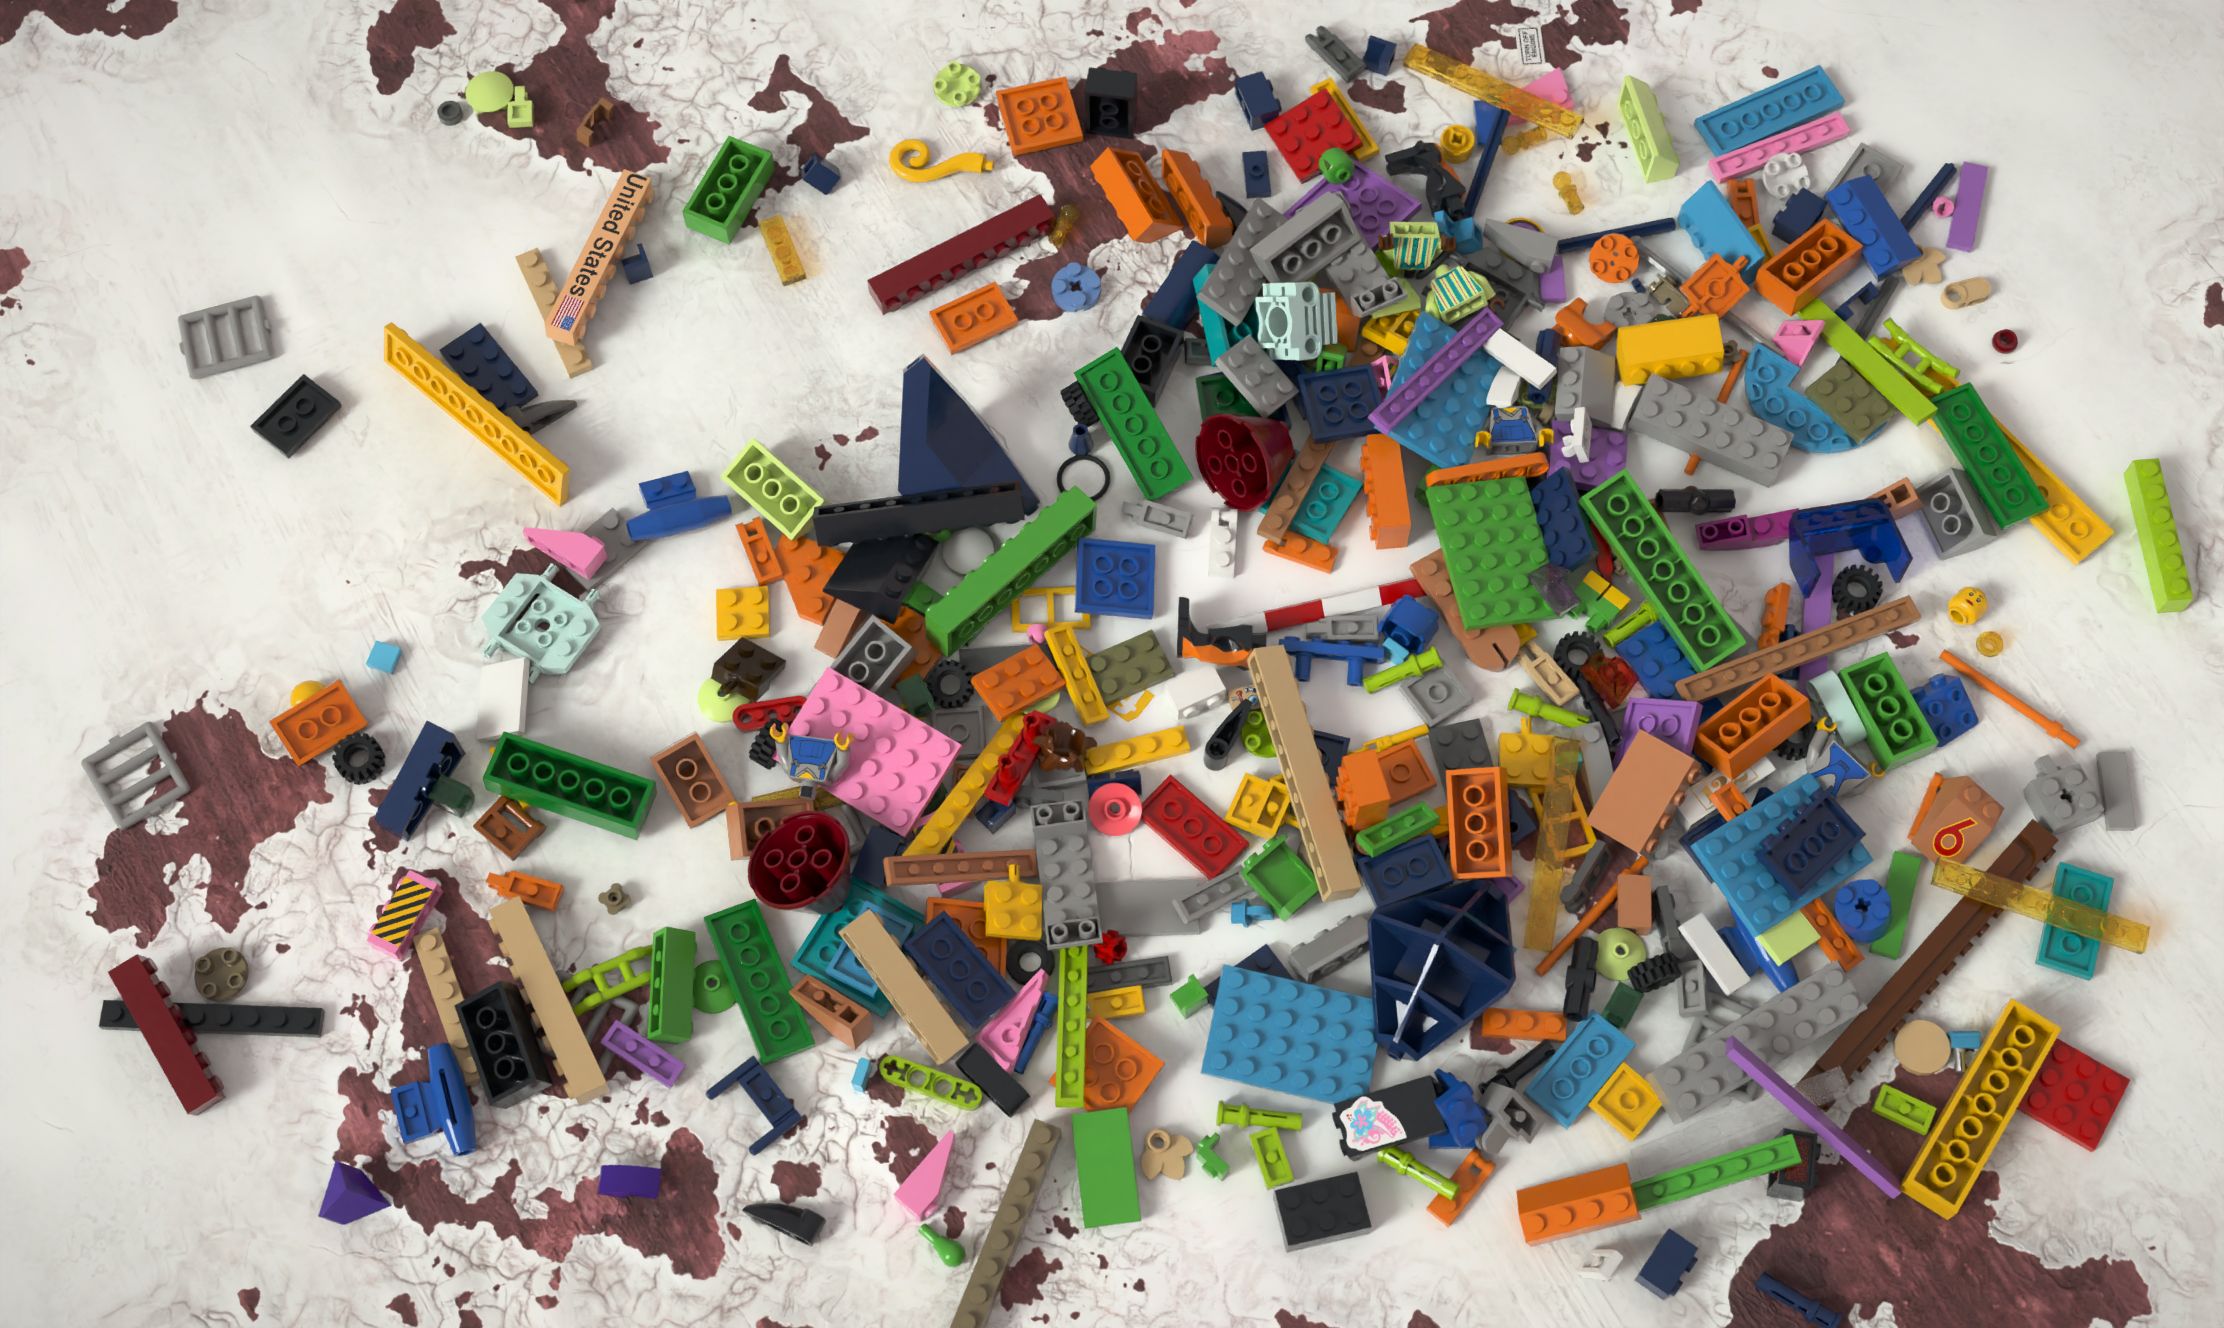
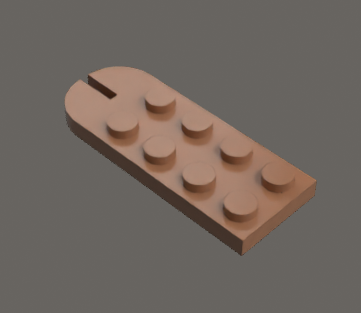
M1440 548L1412 563L1409 570L1471 661L1478 667L1491 672H1501L1503 667L1506 669L1508 664L1516 657L1520 647L1519 636L1513 626L1508 625L1465 631L1442 549Z

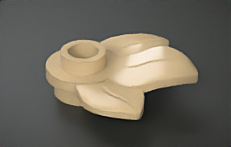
M1915 244L1922 257L1902 268L1903 277L1912 286H1916L1920 280L1928 284L1940 283L1941 272L1937 265L1942 263L1946 256L1936 248H1923L1921 245Z
M1164 1129L1151 1130L1145 1138L1146 1151L1141 1157L1142 1171L1148 1180L1154 1179L1160 1172L1171 1179L1181 1180L1185 1170L1183 1157L1194 1152L1191 1142L1182 1135H1170ZM1156 1139H1161L1164 1142L1161 1148L1154 1146L1153 1142Z

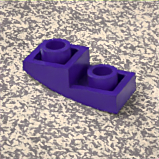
M602 1165L597 1194L626 1198L627 1195L656 1199L659 1194L661 1169L633 1165Z

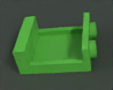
M1285 834L1278 839L1273 836L1262 846L1265 850L1260 855L1254 852L1244 861L1246 867L1241 872L1244 879L1283 922L1288 920L1320 892L1314 874L1285 843L1288 838Z

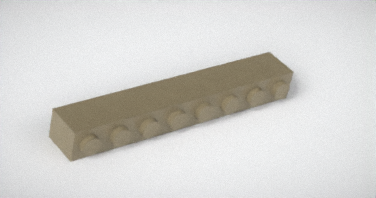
M1034 1119L950 1328L986 1327L1061 1140V1128Z

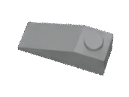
M1486 219L1483 236L1522 267L1534 273L1549 274L1559 237Z
M1599 721L1574 727L1569 738L1573 752H1581L1583 762L1580 772L1593 808L1614 774L1608 745Z

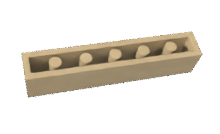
M868 909L838 933L938 1066L969 1043L966 1039L968 1035L959 1023L955 1024L949 1016L951 1012L948 1006L943 1001L939 1002L934 996V988L925 978L922 980L916 972L918 968L915 962L909 956L905 957L899 949L901 944L893 934L889 935L883 926L885 924L880 915L876 912L872 913Z

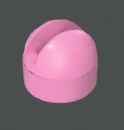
M1941 196L1933 201L1932 208L1936 216L1945 218L1953 213L1954 204L1950 198Z
M1044 624L1030 625L1027 628L1029 641L1033 645L1036 643L1044 644L1047 641L1044 633L1048 626Z

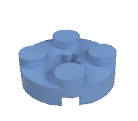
M1076 262L1069 263L1067 267L1059 270L1052 280L1051 288L1054 301L1061 309L1068 312H1076L1075 310L1084 309V311L1089 310L1096 305L1100 298L1101 280L1089 267ZM1073 285L1081 286V291H1071Z

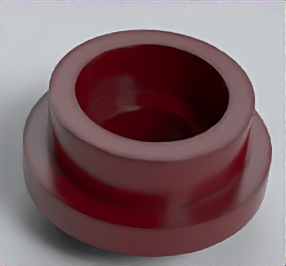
M2009 329L1996 332L1992 338L1993 348L2002 354L2012 353L2018 345L2016 334Z

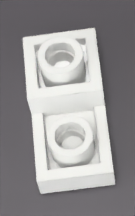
M1502 366L1492 382L1486 404L1495 405L1498 408L1512 406L1519 397V386L1525 379L1510 368Z
M1622 381L1617 382L1614 387L1611 427L1606 428L1621 432L1625 431L1631 411H1634L1642 393V386L1635 384L1624 386Z

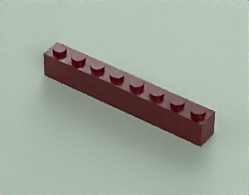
M1041 194L868 279L869 293L883 315L895 312L901 306L911 301L919 300L930 291L939 290L946 283L954 279H961L968 272L976 268H983L988 262L998 257H1005L1010 251L1018 247L1027 246L1032 240L1040 236H1047L1056 229L1055 215Z

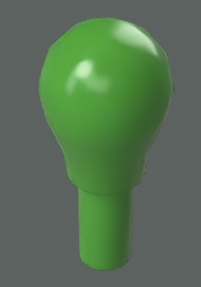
M926 1223L919 1228L918 1232L933 1244V1248L937 1251L945 1265L957 1267L964 1262L966 1252L962 1244L943 1235L940 1236Z

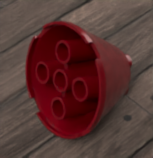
M1218 413L1208 417L1200 425L1202 429L1200 435L1196 436L1195 440L1196 459L1205 483L1211 492H1217L1225 500L1223 504L1231 509H1238L1240 512H1251L1260 508L1266 503L1290 461L1296 456L1287 424L1270 418Z
M820 811L799 812L782 819L783 823L771 833L767 831L760 838L751 854L748 864V881L755 895L767 906L781 910L815 915L841 911L851 889L850 841L845 828L836 818Z

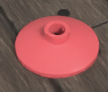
M1121 783L1105 784L1098 788L1091 796L1088 806L1089 818L1100 832L1110 836H1121L1132 831L1139 823L1142 814V804L1137 793L1129 786ZM1113 803L1120 805L1121 809L1118 812L1111 810L1110 806Z

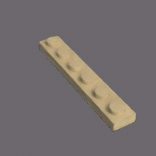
M535 248L515 256L545 322L559 296V292L539 249ZM580 338L575 347L553 339L570 379L594 370Z
M436 927L413 936L412 939L447 1039L462 1069L466 1086H469L481 1080L454 1006L465 1000L442 933Z

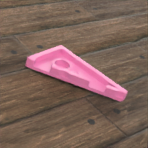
M1042 968L974 1037L1009 1074L1014 1070L1034 1014L1037 1011L1050 977Z

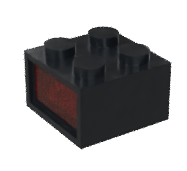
M1783 1128L1774 1139L1792 1134L1802 1163L1769 1173L1766 1196L1801 1202L1807 1195H1810L1813 1188H1817L1819 1173L1815 1171V1160L1818 1161L1820 1158L1821 1144L1817 1143L1818 1134Z

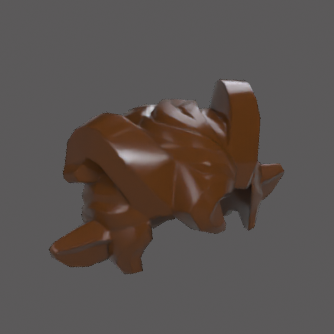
M1063 721L1055 722V725L1045 729L1044 735L1034 737L1032 742L1040 746L1042 752L1037 754L1040 769L1048 772L1054 769L1068 771L1071 768H1074L1076 773L1083 772L1085 762L1087 761V750L1098 745L1093 737L1085 736L1082 730L1073 728L1069 723H1064Z

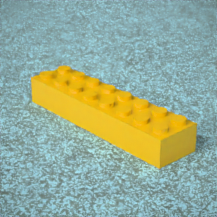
M2013 998L2001 1008L1983 1039L1980 1048L1975 1053L1901 1181L1900 1190L1946 1220L1957 1214L2062 1028Z

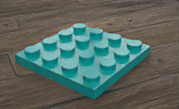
M851 875V889L842 910L837 913L830 912L820 916L790 962V965L805 975H811L866 1010L885 1019L893 1005L881 989L876 997L873 998L826 974L828 965L843 941L838 932L856 919L866 900L914 924L915 928L909 939L925 926V916ZM902 949L901 952L904 954V956H909V954L904 949Z

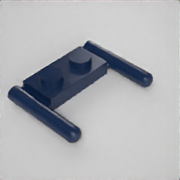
M753 1055L708 1089L706 1097L709 1100H714L734 1083L739 1082L744 1091L774 1127L749 1147L750 1154L756 1156L803 1118Z

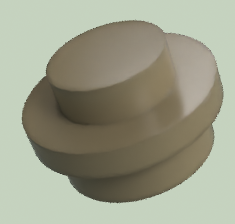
M1544 402L1542 405L1543 409H1539L1536 419L1540 421L1542 426H1545L1547 422L1551 424L1555 419L1556 404L1554 402Z

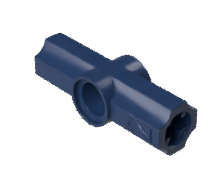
M1546 328L1543 331H1539L1535 353L1557 369L1559 359L1557 353L1561 334H1558L1554 329ZM1555 375L1541 390L1530 383L1527 398L1536 404L1548 402L1551 395L1552 380L1555 379Z

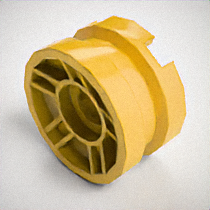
M1452 125L1444 129L1441 134L1439 147L1445 161L1451 164H1460L1466 162L1471 157L1475 138L1469 128L1463 125Z

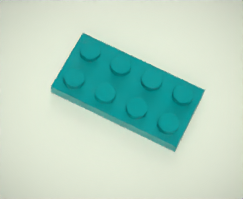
M2063 862L2057 865L2035 964L2088 981L2093 978L2114 878Z

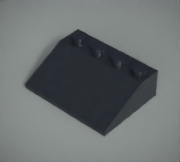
M918 533L912 537L895 536L887 540L871 539L858 544L853 543L824 586L822 592L894 625L930 568L939 541Z

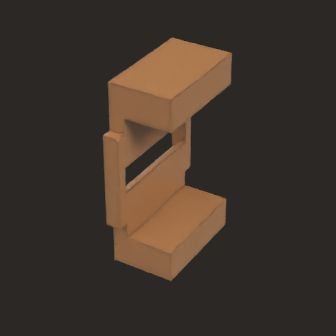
M602 97L577 128V140L587 147H590L593 143V131L590 129L598 118L602 116L610 121L614 116V105Z

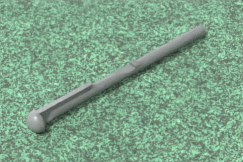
M1632 236L1630 238L1637 246L1639 255L1665 275H1668L1680 286L1688 279L1640 243L1642 237ZM1731 311L1722 316L1723 319L1753 342H1758L1785 358L1786 353Z

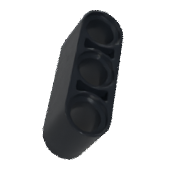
M976 1043L972 1044L954 1062L958 1069L1010 1118L1031 1099L1029 1093Z

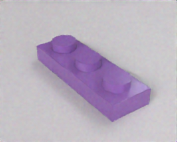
M615 1020L600 1042V1045L668 1089L672 1088L686 1067L685 1063L618 1020Z

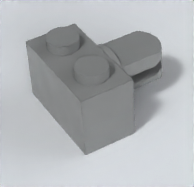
M1491 1082L1477 1103L1484 1113L1489 1116L1486 1120L1488 1129L1475 1138V1143L1479 1149L1491 1154H1498L1509 1137L1530 1144L1545 1123V1120L1512 1088Z

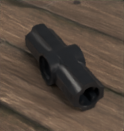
M1687 486L1684 489H1659L1655 495L1656 510L1658 512H1692L1697 516L1704 515L1705 513H1731L1732 509H1735L1736 504L1734 491L1731 489H1698L1696 486Z
M1581 936L1580 938H1575L1571 965L1567 967L1563 1017L1574 1022L1587 1020L1591 993H1594L1597 975L1595 966L1599 943L1591 937Z

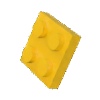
M768 586L716 589L718 641L739 640L742 637L746 639L770 638Z
M1622 1062L1587 1106L1632 1142L1662 1106V1103L1650 1084L1626 1063Z

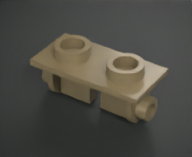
M1658 273L1657 277L1660 281L1658 283L1653 281L1648 286L1649 294L1662 305L1668 299H1671L1672 301L1666 306V309L1677 319H1681L1680 314L1691 304L1688 298L1676 289L1678 285L1668 275L1663 278Z

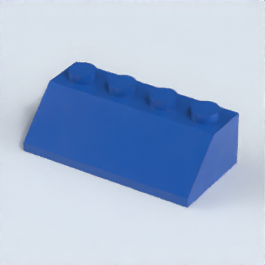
M1870 174L1848 180L1825 194L1827 204L1845 232L1863 245L1861 257L1877 282L1882 281L1888 275H1892L1922 257L1921 252Z

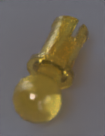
M1541 125L1526 132L1520 131L1517 133V137H1506L1502 141L1501 148L1505 154L1514 155L1519 151L1520 147L1523 150H1527L1529 146L1546 140V131Z
M1557 172L1552 179L1553 186L1560 190L1558 195L1565 201L1570 214L1576 215L1585 208L1576 192L1577 187L1576 185H1571V176L1567 172Z
M1065 204L1060 209V217L1056 218L1055 228L1048 239L1050 244L1055 240L1054 247L1061 248L1064 245L1068 232L1074 228L1073 222L1079 216L1078 208L1075 205Z

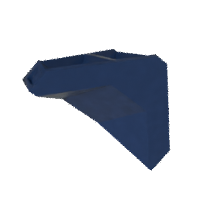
M924 353L903 369L898 491L903 496L1020 481L1025 515L1030 516L1039 508L1040 499L1038 494L978 411Z
M1473 879L1375 908L1367 922L1375 1040L1387 1050L1386 1054L1396 1061L1404 1059L1417 1062L1508 994L1516 980L1508 896L1490 880Z

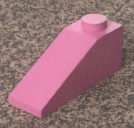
M525 527L523 530L528 543L587 580L592 578L608 557L604 549V543L595 536L590 538L583 533Z
M951 1130L948 1131L893 1194L895 1200L920 1222L925 1217L930 1218L939 1207L937 1203L941 1197L956 1141L955 1135Z

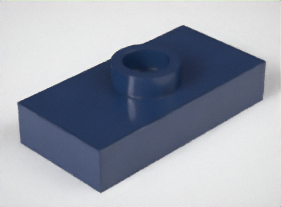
M1267 151L1242 152L1246 199L1271 197Z

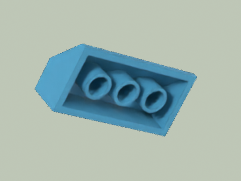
M1712 180L1707 181L1682 204L1678 215L1679 225L1688 232L1693 245L1700 249L1705 261L1714 253H1718L1725 262L1731 265L1741 255L1746 257L1749 263L1739 271V274L1746 285L1755 282L1758 269L1762 266L1766 255Z

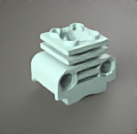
M1275 282L1263 284V296L1255 297L1256 311L1259 317L1258 345L1261 348H1266V354L1272 360L1314 359L1320 355L1322 345L1338 343L1335 292L1319 293L1317 285L1313 282Z

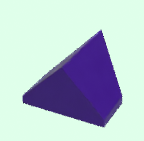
M335 1161L318 1217L345 1225L392 1205L361 1169Z

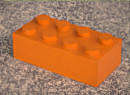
M1824 218L1760 267L1753 289L1792 317L1858 265L1863 245Z
M1385 434L1367 435L1365 445L1361 446L1362 456L1359 458L1360 471L1365 472L1363 493L1364 495L1368 494L1366 514L1367 518L1371 517V525H1369L1370 541H1375L1376 550L1407 547L1411 520L1400 445Z
M1770 672L1698 726L1693 744L1694 752L1730 780H1734L1811 721L1809 699Z
M1375 749L1343 756L1341 767H1338L1339 776L1336 777L1337 786L1334 787L1335 795L1333 797L1337 801V811H1341L1343 817L1341 821L1345 826V836H1349L1351 843L1355 842L1357 833L1386 820L1391 797Z
M1484 767L1446 770L1451 872L1453 879L1470 880L1513 877L1507 768Z

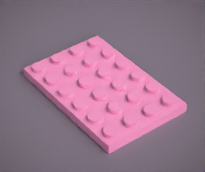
M827 667L785 737L789 738V734L834 740L835 735L843 730L842 737L846 740L847 736L853 733L854 740L849 744L851 748L849 767L838 780L833 781L831 786H817L907 839L963 746ZM776 749L771 758L780 763Z

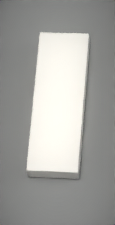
M1500 328L1483 345V349L1539 390L1557 373L1556 367Z
M1702 912L1678 928L1726 996H1729L1751 981Z

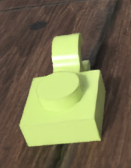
M515 86V101L508 102L507 123L509 128L534 127V105L532 100L528 101V93L525 92V86Z

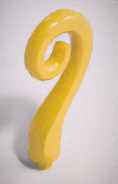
M907 139L899 142L893 147L889 155V163L893 172L904 180L916 183L934 181L960 171L983 174L984 170L993 171L995 165L994 161L987 160L985 154L969 152L958 154L930 168H909L902 162L903 155L908 151L916 150L920 152L918 157H912L909 160L910 166L914 168L923 167L930 160V149L926 143L918 139Z

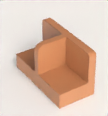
M1619 874L1617 877V901L1615 903V909L1618 914V927L1635 928L1636 935L1647 936L1652 928L1651 876Z

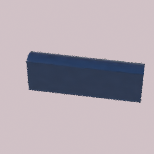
M1192 240L1142 312V316L1185 331L1199 311L1193 278L1205 264H1216L1220 257L1208 247Z

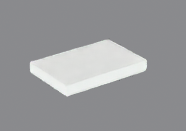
M522 657L482 666L476 729L477 741L482 743L500 739L503 731L514 735L524 734L529 659Z

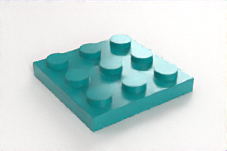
M1295 450V458L1290 461L1266 503L1259 508L1260 513L1265 515L1300 451ZM1324 464L1290 528L1327 545L1362 490L1363 482Z

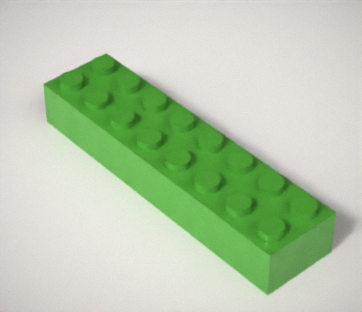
M1626 468L1581 497L1578 502L1697 674L1706 671L1747 643Z
M1076 485L1069 491H1063L1053 505L1043 508L1032 523L1027 522L1021 528L1018 535L1007 539L996 554L987 556L982 566L976 571L971 570L961 584L957 587H951L940 602H935L929 606L925 614L926 638L949 658L1077 546L1078 538H1087L1095 531L1097 504Z

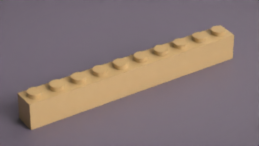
M1283 644L1254 648L1247 659L1248 667L1322 901L1324 903L1353 898L1361 888V875L1356 871L1353 862V850L1348 846L1345 837V826L1340 821L1337 812V801L1335 797H1332L1330 791L1329 776L1324 772L1321 763L1322 754L1314 741V729L1308 722L1306 705L1304 701H1301L1298 691L1299 683L1291 670V658L1286 653Z

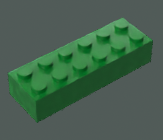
M503 731L483 775V782L487 791L634 840H638L657 795L655 781Z

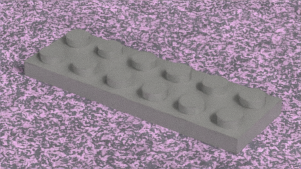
M1258 197L1251 205L1196 297L1237 327L1242 322L1267 279L1258 268L1250 249L1289 219Z

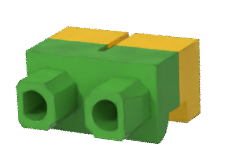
M1591 570L1574 590L1566 609V614L1572 619L1577 620L1584 613L1590 618L1585 624L1586 629L1593 635H1596L1601 630L1605 629L1607 631L1612 623L1627 610L1631 599L1614 586L1609 588L1610 583Z

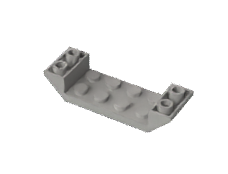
M1341 191L1334 193L1335 196H1337L1345 202V205L1352 217L1351 206L1349 205ZM1306 205V206H1304V207H1302V208H1300V209H1297V210H1296V214H1298L1300 211H1302V210H1303L1304 208H1306L1308 205ZM1357 228L1361 240L1323 267V270L1351 314L1363 318L1408 298V294L1397 277L1390 279Z
M1084 799L1030 806L1040 885H1042V903L1048 950L1103 943Z

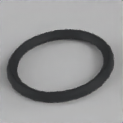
M1443 251L1436 260L1431 262L1427 269L1419 270L1416 274V279L1421 280L1425 278L1454 251Z
M1091 455L1070 457L1060 466L1056 480L1060 492L1065 491L1062 484V474L1065 468L1077 460H1090L1102 468L1105 474V484L1099 493L1089 498L1093 501L1101 498L1107 492L1111 478L1107 466L1103 461Z

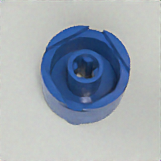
M1404 595L1402 598L1395 600L1379 622L1377 631L1379 635L1382 632L1386 637L1384 642L1388 637L1392 638L1407 649L1409 655L1411 653L1419 655L1424 652L1438 632L1439 625L1437 620L1439 615L1433 609L1426 608L1416 602L1412 596Z
M1876 880L1852 881L1837 891L1835 899L1836 920L1850 938L1857 940V942L1870 943L1879 940L1887 933L1892 922L1890 896Z

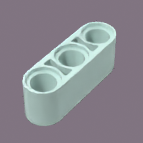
M1829 670L1806 682V690L1821 719L1827 716L1824 722L1825 726L1829 728L1832 723L1836 722L1837 724L1836 729L1829 733L1830 735L1833 734L1847 748L1867 738L1866 729L1835 672Z

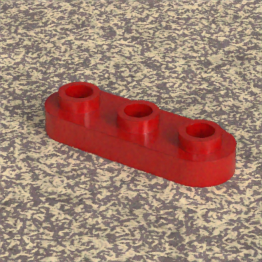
M792 696L742 704L733 712L734 725L741 732L759 731L761 728H764L767 721L769 722V715L776 713L778 714L776 719L791 726L797 717L795 711L802 709L807 698L804 696ZM746 717L751 718V721L749 723H744L742 721Z

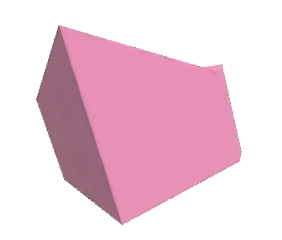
M1824 320L1783 321L1772 340L1780 350L1786 353L1784 359L1801 369L1817 343L1826 323Z

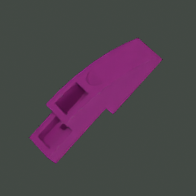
M1799 508L1747 518V514L1695 524L1700 550L1729 551L1778 545V540L1804 536Z

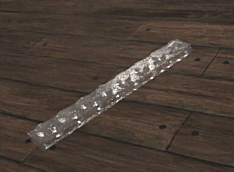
M1841 1066L1791 1085L1815 1107L1852 1093ZM1768 1094L1631 1149L1630 1152L1641 1177H1644L1796 1115L1774 1096Z

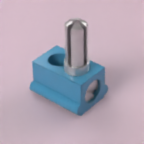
M1947 1032L1946 1035L1950 1041V1049H1953L1955 1056V1071L1965 1072V1049L1980 1048V1032Z

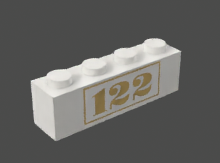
M1764 756L1732 781L1743 796L1770 780L1776 768ZM1713 768V773L1707 777L1702 774L1694 783H1691L1692 786L1686 791L1687 797L1680 807L1677 806L1672 815L1686 834L1719 813V810L1708 796L1731 780L1716 768Z

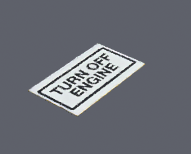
M1541 27L1515 28L1519 66L1546 64Z

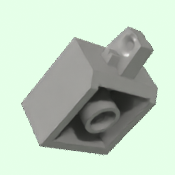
M2049 754L2035 761L2034 764L2039 774L2036 775L2037 779L2030 781L2023 789L2024 797L2037 822L2052 835L2056 836L2093 822L2105 810L2079 763L2061 769L2060 766L2056 767Z

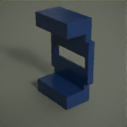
M1870 281L1837 308L1834 313L1846 322L1854 315L1848 307L1851 302L1858 297L1866 305L1880 291Z

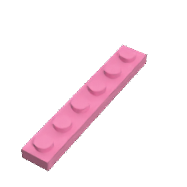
M1840 112L1710 159L1708 166L1718 184L1727 182L1728 179H1735L1764 168L1766 162L1776 154H1802L1848 137L1851 130Z

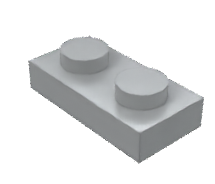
M1701 959L1677 963L1682 972V975L1676 979L1679 1015L1682 1018L1709 1014L1706 966Z

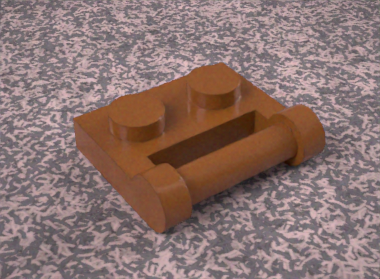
M501 796L473 825V828L514 862L535 838L544 833L546 825L540 820L536 821L513 802L514 799ZM507 810L529 829L522 833L500 813Z

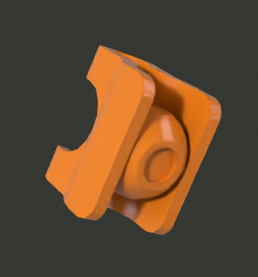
M1577 298L1557 312L1555 316L1557 324L1551 329L1561 334L1560 348L1586 346L1599 351L1610 342L1617 327L1610 321H1605L1600 325L1587 322L1583 318V314L1588 304L1581 298Z

